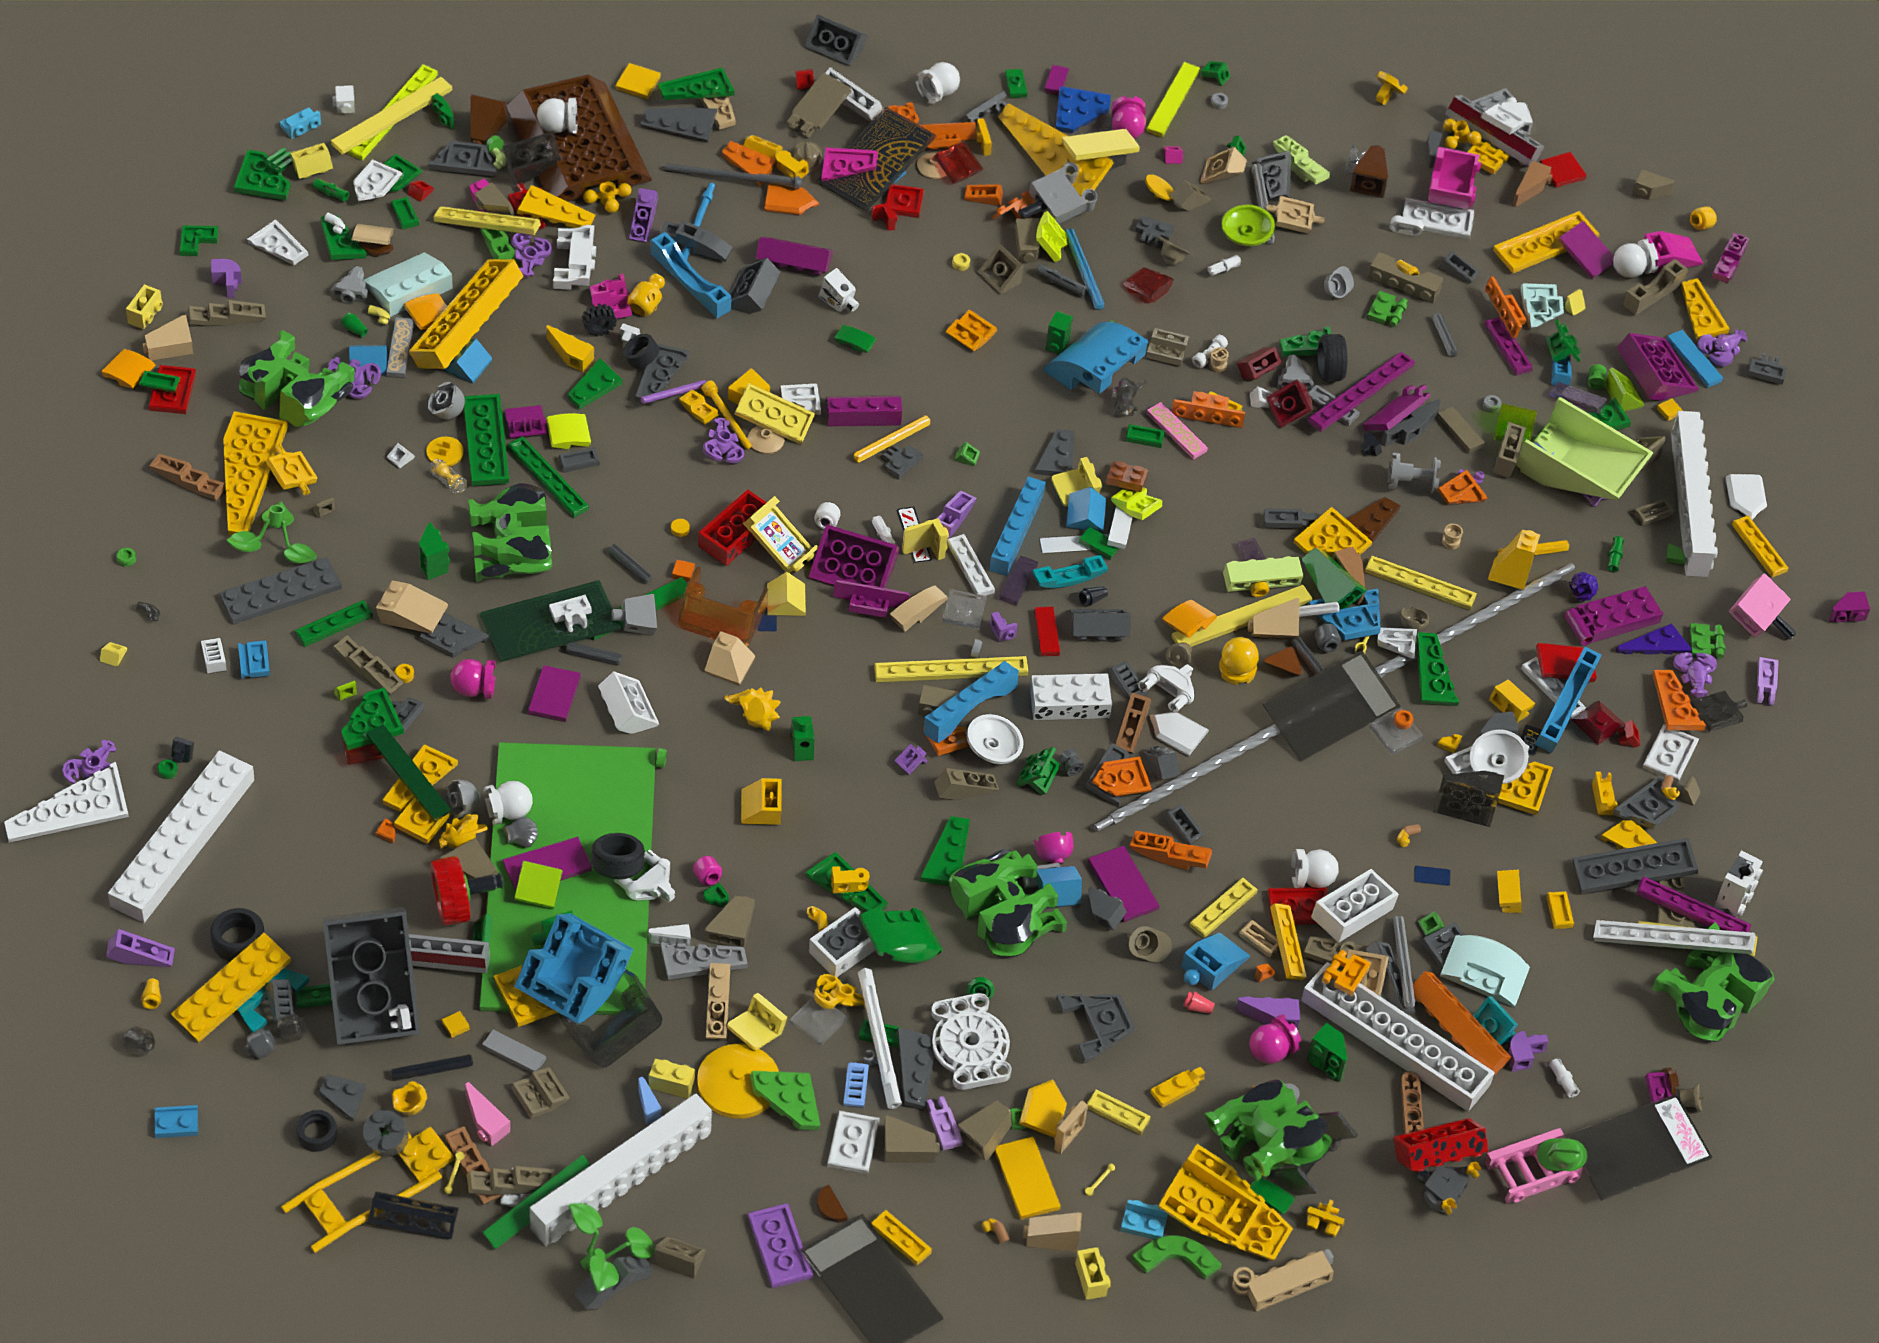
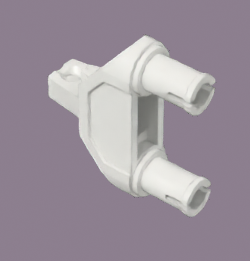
M1188 664L1180 670L1175 666H1154L1148 671L1147 676L1139 681L1138 687L1140 690L1143 689V692H1147L1154 684H1157L1176 697L1169 702L1168 707L1171 711L1173 710L1174 713H1177L1184 705H1189L1194 700V690L1190 679L1193 668Z
M648 850V853L645 852L644 861L653 868L636 881H632L630 878L614 879V882L626 890L627 896L633 900H653L660 896L667 902H670L675 898V890L671 888L669 883L670 861L666 858L661 859L652 850Z

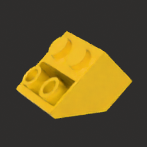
M761 778L742 789L741 824L781 825L782 779Z

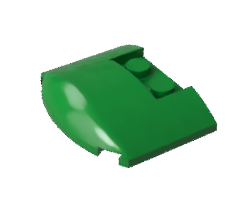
M912 907L911 910L882 911L881 908H877L859 915L878 955L883 956L884 952L892 955V960L919 963L934 959L938 953L940 954L943 951L924 912Z

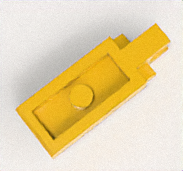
M1201 1067L1194 1069L1192 1072L1189 1070L1183 1071L1152 1088L1150 1093L1158 1104L1164 1108L1195 1091L1196 1087L1199 1086V1081L1204 1079L1205 1072Z

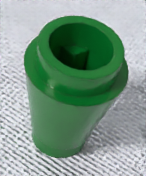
M347 313L341 320L344 329L358 336L364 337L368 333L369 329L354 313Z

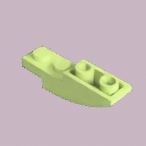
M1286 135L1273 141V145L1278 153L1287 151L1291 153V170L1304 182L1310 180L1318 184L1330 178V172L1309 158L1308 150Z

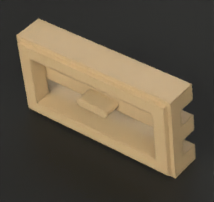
M1253 920L1239 932L1241 938L1269 958L1279 948L1277 937Z

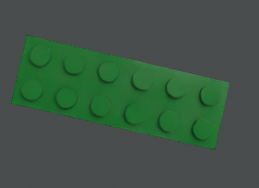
M500 394L464 396V415L472 486L509 483Z

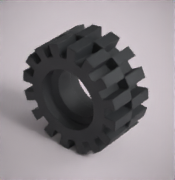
M601 303L597 304L596 307L592 305L591 309L588 307L586 309L587 312H583L582 321L586 332L591 336L593 334L597 337L598 334L604 336L605 332L607 334L610 333L609 330L613 331L617 325L614 311L610 305L603 304L601 306Z

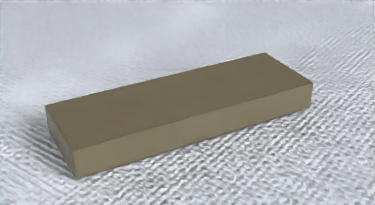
M1453 406L1438 413L1437 417L1468 453L1484 447L1485 442Z

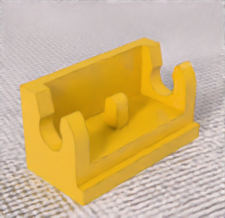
M1509 680L1495 686L1489 698V701L1503 713L1514 712L1517 723L1530 714L1528 710L1532 709L1535 705L1528 696Z
M1601 771L1595 772L1592 781L1598 815H1614L1613 812L1618 807L1614 797L1611 782L1612 775L1610 772L1606 778H1602Z
M1519 869L1497 871L1500 907H1504L1502 912L1522 913Z

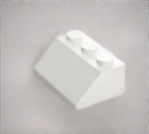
M613 671L598 685L601 697L605 700L608 712L612 715L615 722L614 725L619 731L633 734L659 725L639 680Z

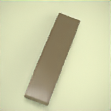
M229 300L227 305L209 303L207 308L189 306L188 308L189 324L235 325L266 319L265 306L258 303Z
M348 635L334 645L333 650L347 664L379 689L385 687L388 695H391L404 684L378 656L374 657L363 645L359 647Z
M515 1166L513 1170L492 1168L490 1172L469 1171L467 1174L469 1193L476 1194L533 1193L555 1176V1170Z

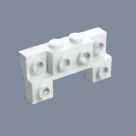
M584 225L573 229L558 228L557 249H569L570 257L569 269L554 268L553 289L571 290L572 285L589 286L591 270H595V259H592V257H596V246H593L594 225Z

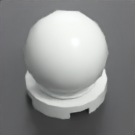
M940 62L933 65L929 70L925 69L918 73L919 80L916 81L921 96H926L929 99L928 103L934 104L940 101L942 97L949 96L958 89L960 76L955 66Z
M552 98L545 100L537 110V119L540 127L546 132L559 133L567 128L569 133H577L575 117L577 116L576 98H569L567 103L561 99Z
M1649 239L1638 241L1637 244L1628 243L1620 246L1613 258V265L1617 273L1626 278H1634L1643 272L1645 274L1656 272L1658 267L1655 266V260H1658V255L1654 244H1649Z
M507 781L501 784L498 789H495L493 785L484 787V792H488L489 797L485 799L487 811L490 818L494 817L493 825L501 824L503 817L510 820L519 819L526 816L531 810L533 804L532 794L529 788L521 782Z
M1295 849L1293 851L1291 868H1295V877H1292L1294 888H1304L1305 883L1311 887L1323 888L1328 887L1336 880L1339 866L1336 858L1329 851L1319 849L1310 851L1308 854H1305L1304 849Z

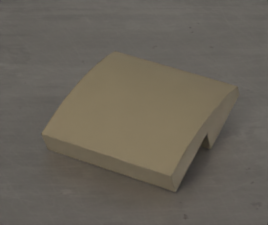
M1155 328L1146 358L1181 366L1190 336Z
M550 1067L532 1072L530 1078L514 1082L511 1086L512 1091L530 1119L543 1115L563 1105L570 1099Z

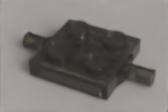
M1724 690L1692 700L1691 706L1696 708L1699 713V719L1704 721L1705 727L1711 732L1743 722L1744 716L1739 709L1747 707V702L1745 699L1734 702Z

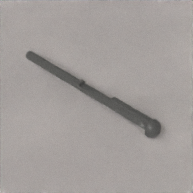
M667 163L665 166L666 171L794 186L795 190L801 188L803 184L799 176L792 178L759 173L757 175L724 169L716 170Z

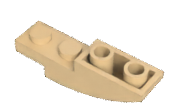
M710 963L707 1039L727 1038L731 964Z

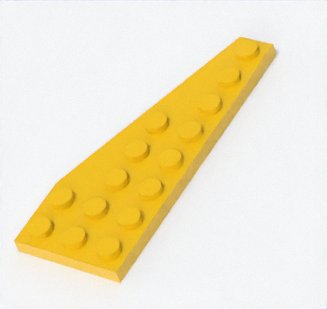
M1007 103L998 116L1045 175L1063 168L1066 163L1076 164L1078 174L1075 183L1072 185L1080 197L1086 189L1095 190L1114 164L1108 157L1076 161L1062 144V137H1067L1068 135Z
M233 412L223 438L228 535L232 536L240 531H250L272 472L266 463L268 457L278 455L274 448L278 444L282 445L288 429V421Z

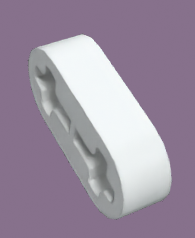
M1394 216L1390 221V229L1395 233L1419 236L1423 232V222L1414 218Z

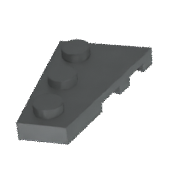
M1289 151L1257 158L1262 167V173L1266 181L1265 184L1272 201H1278L1280 196L1289 198L1292 157Z
M1056 429L1035 469V474L1053 476L1072 470L1075 431Z
M1111 743L1084 788L1118 807L1121 797L1111 795L1092 784V781L1104 762L1127 759L1129 752Z

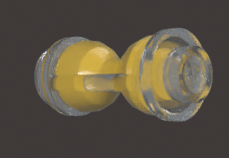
M435 459L430 464L429 471L431 475L444 483L454 494L462 493L466 489L467 479L450 468L445 461Z

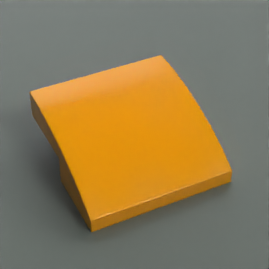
M438 293L414 298L403 305L420 330L428 329L447 307Z
M969 309L960 320L956 319L951 324L946 333L974 352L997 332V327Z
M123 349L101 372L103 377L117 380L120 386L133 389L140 382L144 371H151L156 365L148 358L134 351Z
M1189 600L1172 609L1162 620L1168 626L1190 638L1199 628L1205 630L1217 618V615L1195 601Z

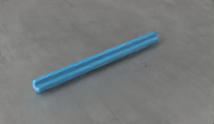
M1072 228L1066 229L1065 234L1068 245L1085 286L1088 288L1087 290L1096 310L1103 309L1104 301L1076 234Z

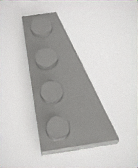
M661 942L660 945L668 980L710 974V963L731 964L730 971L748 968L744 947L718 945L715 948L702 944L686 946L684 943L668 945L667 942Z

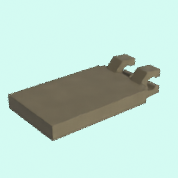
M823 72L793 109V113L787 121L790 124L789 127L796 130L804 121L805 123L801 127L803 136L809 138L816 128L822 129L851 93V88Z

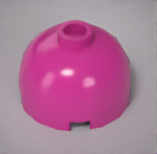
M1060 832L1049 833L1040 836L1039 841L1034 840L1035 850L1039 858L1045 862H1052V864H1063L1064 860L1070 857L1074 849L1071 832H1066V835L1062 836Z

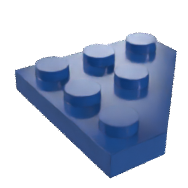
M1060 86L1055 129L1061 132L1074 133L1079 127L1086 126L1095 121L1098 116L1107 114L1110 109L1111 95Z

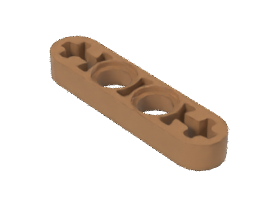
M1406 1072L1402 1075L1400 1082L1404 1134L1412 1132L1413 1127H1416L1415 1131L1424 1129L1420 1078L1414 1072ZM1408 1079L1413 1083L1412 1089H1409ZM1413 1096L1417 1102L1410 1103L1406 1100V1097ZM1413 1113L1418 1116V1120H1410L1407 1115Z

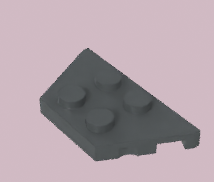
M450 141L445 149L438 153V157L434 161L431 160L429 162V169L497 176V170L493 166L492 158L488 154L486 145Z
M445 612L433 633L421 631V642L452 658L464 651L473 649L477 643L489 641L488 634Z
M1660 775L1616 807L1613 814L1654 829L1675 814L1679 806L1675 799H1668L1661 791L1664 778Z

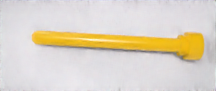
M707 381L703 384L702 391L706 396L713 399L724 418L730 422V427L744 448L750 449L751 443L717 394L718 387L714 381Z

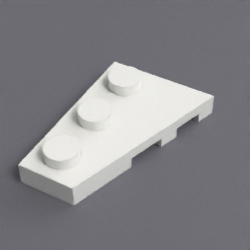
M274 220L247 239L248 244L293 265L308 256L307 250L277 220Z

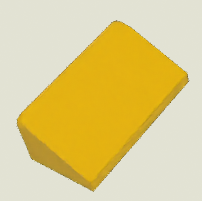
M754 135L745 138L743 145L776 159V154L783 149L780 145Z

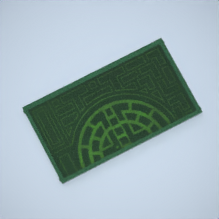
M600 580L480 612V617L500 662L621 629L619 621H612L611 613L613 608ZM586 595L592 613L586 614V628H582L580 624H574L572 626L573 631L569 632L565 621L555 623L549 610L550 604Z

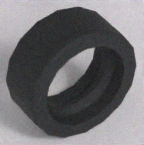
M640 334L633 337L623 348L624 357L630 366L634 368L647 366L659 354V346L649 334ZM647 347V348H646L644 351H642L641 353L636 354V353H637L639 350H641L642 348Z
M311 1110L299 1118L297 1123V1139L306 1150L313 1152L323 1151L334 1144L337 1138L336 1121L331 1114L323 1110ZM312 1123H323L329 1127V1133L320 1139H312L305 1135L304 1129Z

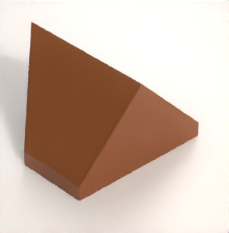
M1288 647L1264 660L1265 663L1295 674L1302 675L1303 673L1294 647Z

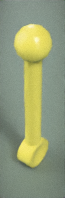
M463 1152L456 1153L457 1160L448 1186L444 1188L446 1194L452 1192L451 1187L460 1161L464 1159Z
M1109 1164L1107 1170L1091 1187L1085 1189L1087 1196H1092L1094 1189L1110 1172L1115 1170L1114 1164Z

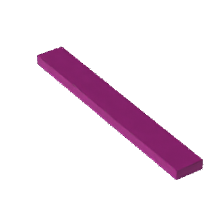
M1400 352L1310 416L1308 423L1320 432L1324 431L1412 368L1415 361L1403 352Z

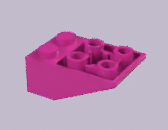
M1663 231L1645 234L1644 239H1649V244H1654L1658 255V260H1655V266L1658 269L1654 274L1660 273L1662 268L1674 259L1686 268L1703 265L1689 237Z

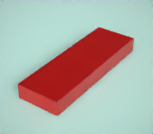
M1054 606L1035 607L1034 613L1040 655L1060 656Z

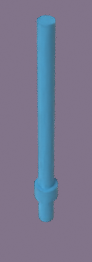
M710 182L706 191L703 192L702 202L693 223L696 226L700 227L707 206L712 201V193L715 188L714 183ZM685 245L682 254L687 260L692 247Z

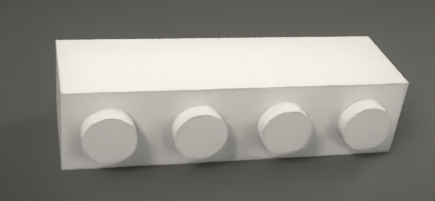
M832 68L825 72V74L851 88V93L843 101V104L871 124H874L884 113L882 105L877 99Z

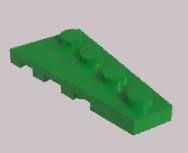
M723 67L661 82L657 85L663 100L735 96V90Z

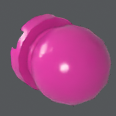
M1126 96L1117 98L1113 102L1112 107L1113 130L1126 129L1133 139L1138 138L1144 132L1146 126L1144 101L1137 96H1134V98H1126Z
M474 659L461 660L452 669L450 675L452 687L457 693L466 697H475L482 693L484 694V699H492L495 688L493 670L496 668V661L487 660L486 664L483 665Z
M1280 1014L1272 1019L1271 1024L1262 1025L1252 1033L1249 1046L1252 1055L1258 1061L1272 1065L1280 1062L1287 1056V1053L1294 1054L1302 1048L1299 1046V1042L1302 1040L1297 1028L1293 1023L1289 1024L1285 1020V1015Z

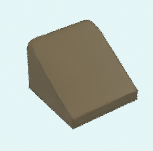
M334 497L322 501L313 507V511L318 518L335 511Z
M1691 776L1680 799L1694 806L1700 795V789L1695 777Z

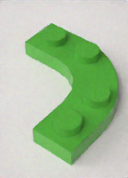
M1165 1236L1155 1239L1132 1257V1260L1145 1273H1148L1167 1259H1181L1189 1263L1205 1280L1221 1269L1222 1265L1203 1245L1183 1236Z

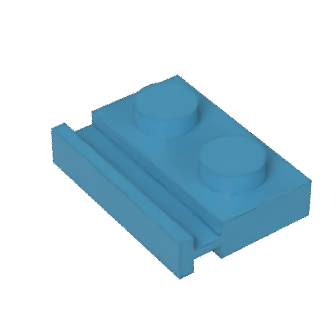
M266 640L247 642V644L243 645L238 643L241 678H244V676H250V678L270 676Z
M197 1105L155 1108V1138L198 1136Z

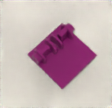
M542 405L505 409L510 438L547 434L546 419L543 415Z

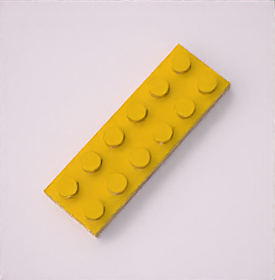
M1578 211L1494 245L1493 251L1512 273H1516L1567 252L1558 239L1582 221L1587 224L1597 237H1599V233L1582 213Z
M264 932L173 1011L171 1015L199 1043L292 962L291 957Z

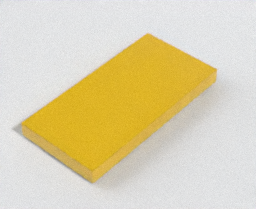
M1034 1137L998 1145L994 1152L1020 1220L1060 1210L1061 1205Z

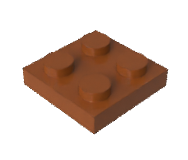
M1113 461L1106 484L1142 492L1149 470L1144 469L1142 466H1131L1121 461Z

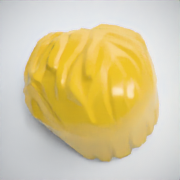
M415 1081L409 1082L402 1088L395 1089L392 1093L394 1109L405 1116L418 1114L424 1108L427 1099L425 1089Z

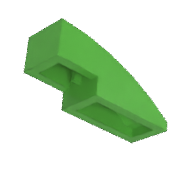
M480 228L484 241L494 259H514L517 263L515 250L509 244L508 236L504 231Z

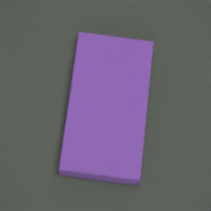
M788 1203L748 1213L747 1217L771 1288L813 1278Z

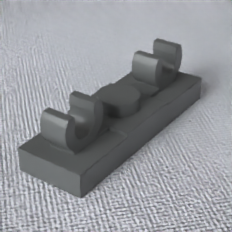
M1002 91L964 115L959 121L961 123L974 121L977 123V119H981L978 116L981 114L983 117L990 113L991 107L998 114L1001 112L999 106L1004 109L1007 105L1005 101H1002L1007 95Z

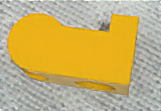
M784 150L776 154L777 168L788 177L796 178V176H799L802 179L809 173L808 162L802 159L799 162L788 151Z
M840 866L832 867L831 883L833 894L866 890L869 884V872L864 868H857L854 871H841Z

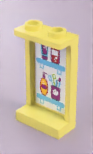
M774 496L743 524L785 572L791 573L794 570L796 573L804 566L802 563L804 560L809 562L816 555L814 551L818 549V546L811 547L777 508L776 504L780 501Z

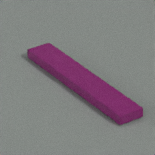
M1643 876L1639 882L1637 895L1708 927L1716 922L1720 930L1750 931L1751 924Z

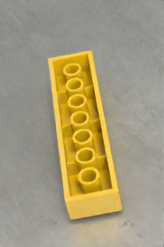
M488 259L409 350L418 368L445 369L450 365L454 357L469 343L472 336L479 331L483 323L498 309L501 302L509 296L512 289L524 277L514 259Z

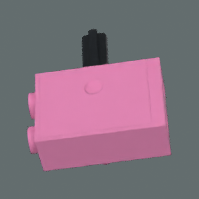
M1765 573L1753 581L1728 611L1754 638L1763 633L1771 623L1789 640L1796 634L1778 615L1791 599Z

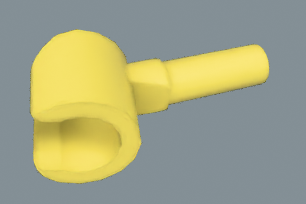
M1365 636L1362 642L1356 644L1355 653L1358 649H1362V656L1366 654V643L1370 636Z

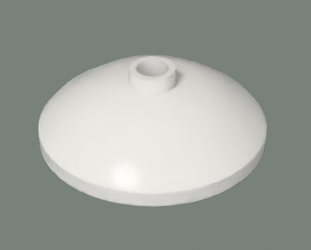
M993 714L981 715L975 718L968 727L967 740L971 749L980 758L995 764L1010 763L1019 757L1023 749V738L1019 729L1004 717Z
M1492 730L1481 735L1472 745L1470 751L1471 767L1480 779L1488 783H1510L1519 778L1525 771L1528 764V750L1524 741L1515 733L1507 730ZM1499 760L1503 761L1502 764H1497L1496 762Z

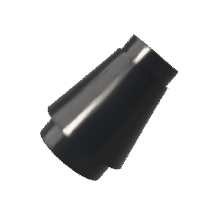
M1105 586L1083 588L1079 592V600L1084 606H1091L1108 596Z

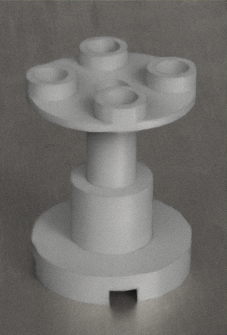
M1392 452L1391 457H1394L1393 462L1389 463L1388 483L1391 484L1388 485V489L1396 490L1398 481L1412 482V478L1430 480V493L1438 489L1439 478H1436V473L1440 471L1441 460H1437V457H1434L1431 469L1414 468V464L1400 462V453Z

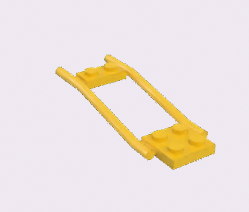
M431 1126L414 1138L408 1132L407 1145L398 1155L419 1183L399 1193L397 1196L410 1198L442 1178L439 1172L440 1169L455 1160L452 1153ZM373 1152L317 1182L281 1206L283 1211L287 1213L304 1202L328 1234L310 1246L314 1253L349 1230L366 1222L370 1216V1210L346 1222L322 1189L382 1158V1156ZM376 1208L374 1217L385 1210Z

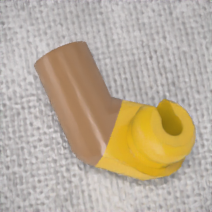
M1666 775L1661 785V791L1668 799L1674 800L1680 793L1679 790L1676 791V787H1671L1674 778Z
M1415 824L1403 827L1397 836V843L1401 847L1408 846V843H1410L1408 837L1419 834L1421 832L1420 825Z
M992 1218L982 1222L983 1231L995 1232L1000 1244L1010 1240L1001 1222Z

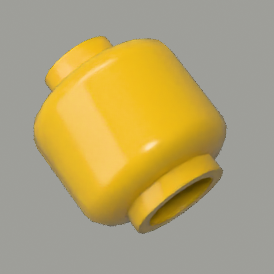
M1700 207L1692 211L1690 222L1696 230L1709 229L1716 223V214L1710 207Z

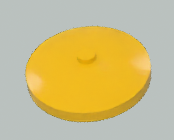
M746 1044L726 1045L711 1052L701 1063L697 1076L698 1092L708 1107L719 1115L735 1119L753 1117L767 1110L770 1107V1103L762 1096L759 1098L753 1093L750 1080L751 1072H779L773 1059L761 1049L753 1050Z

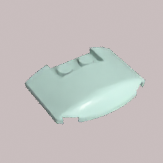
M1457 935L1440 976L1488 997L1492 996L1495 1000L1511 1007H1515L1530 967L1516 952L1497 941L1475 935Z

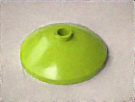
M1254 205L1236 206L1227 211L1222 220V230L1225 236L1232 242L1243 246H1256L1265 243L1272 237L1275 229V222L1270 213Z

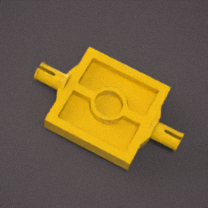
M281 444L276 445L274 449L278 455L268 457L266 463L283 490L298 487L303 495H308L310 489L307 485L316 483L318 478L301 451L294 453L285 452Z

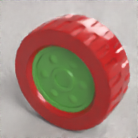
M456 856L433 860L430 863L435 901L441 923L444 926L460 924L470 920V895L494 891L498 888L503 889L504 887L501 873L467 879L463 873L460 860Z

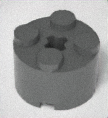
M377 1110L366 1120L363 1127V1137L367 1145L379 1156L390 1157L398 1154L407 1145L409 1138L407 1127L401 1117L395 1112ZM389 1131V1135H382L383 1132Z

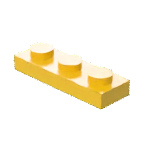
M887 1210L871 1223V1227L916 1266L932 1253V1248Z

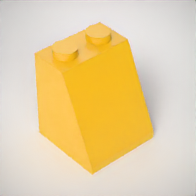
M1521 530L1494 559L1488 580L1524 590L1540 535L1530 530Z

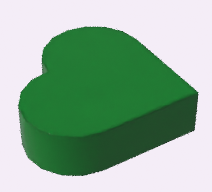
M718 883L703 892V901L708 905L715 904L718 907H724L729 902V895L723 886Z

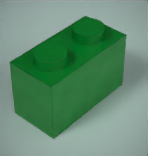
M1059 311L1055 312L1048 325L1046 350L1060 354L1066 349L1071 337L1073 316Z

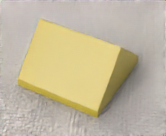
M788 572L767 583V615L805 616V584Z

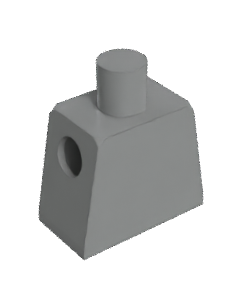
M654 594L624 599L621 609H612V621H622L624 631L654 635L657 629Z

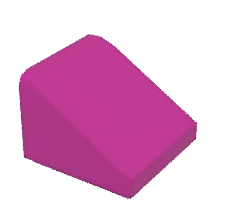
M1180 146L1163 147L1166 164H1181L1183 162V150Z

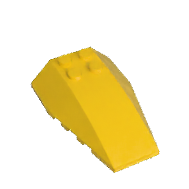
M1196 1144L1162 1197L1158 1208L1195 1232L1274 1261L1293 1228L1274 1209H1270L1264 1203L1265 1200L1262 1196H1258L1250 1188L1251 1185L1236 1174L1237 1171L1232 1166L1199 1144Z

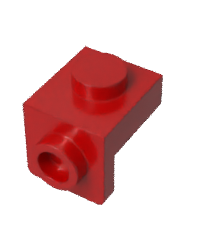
M884 203L872 207V219H883L888 231L895 230V222L898 221V218L890 204Z

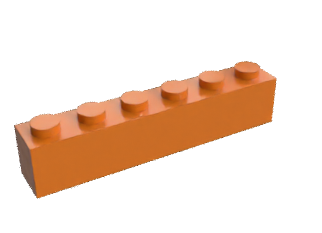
M1424 971L1413 983L1415 1000L1423 1003L1426 1007L1425 1011L1431 1017H1436L1439 1021L1438 1025L1444 1031H1449L1452 1035V1040L1457 1045H1462L1466 1050V1054L1494 1071V1075L1512 1058L1433 973Z

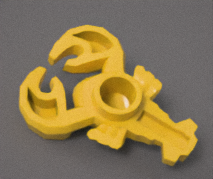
M823 974L819 977L816 983V990L814 991V1000L821 1007L833 1009L838 1004L846 1007L864 1005L866 1008L863 995L856 993L857 987L848 983L842 984L836 976L831 974ZM823 985L822 990L824 991L820 994L819 987Z

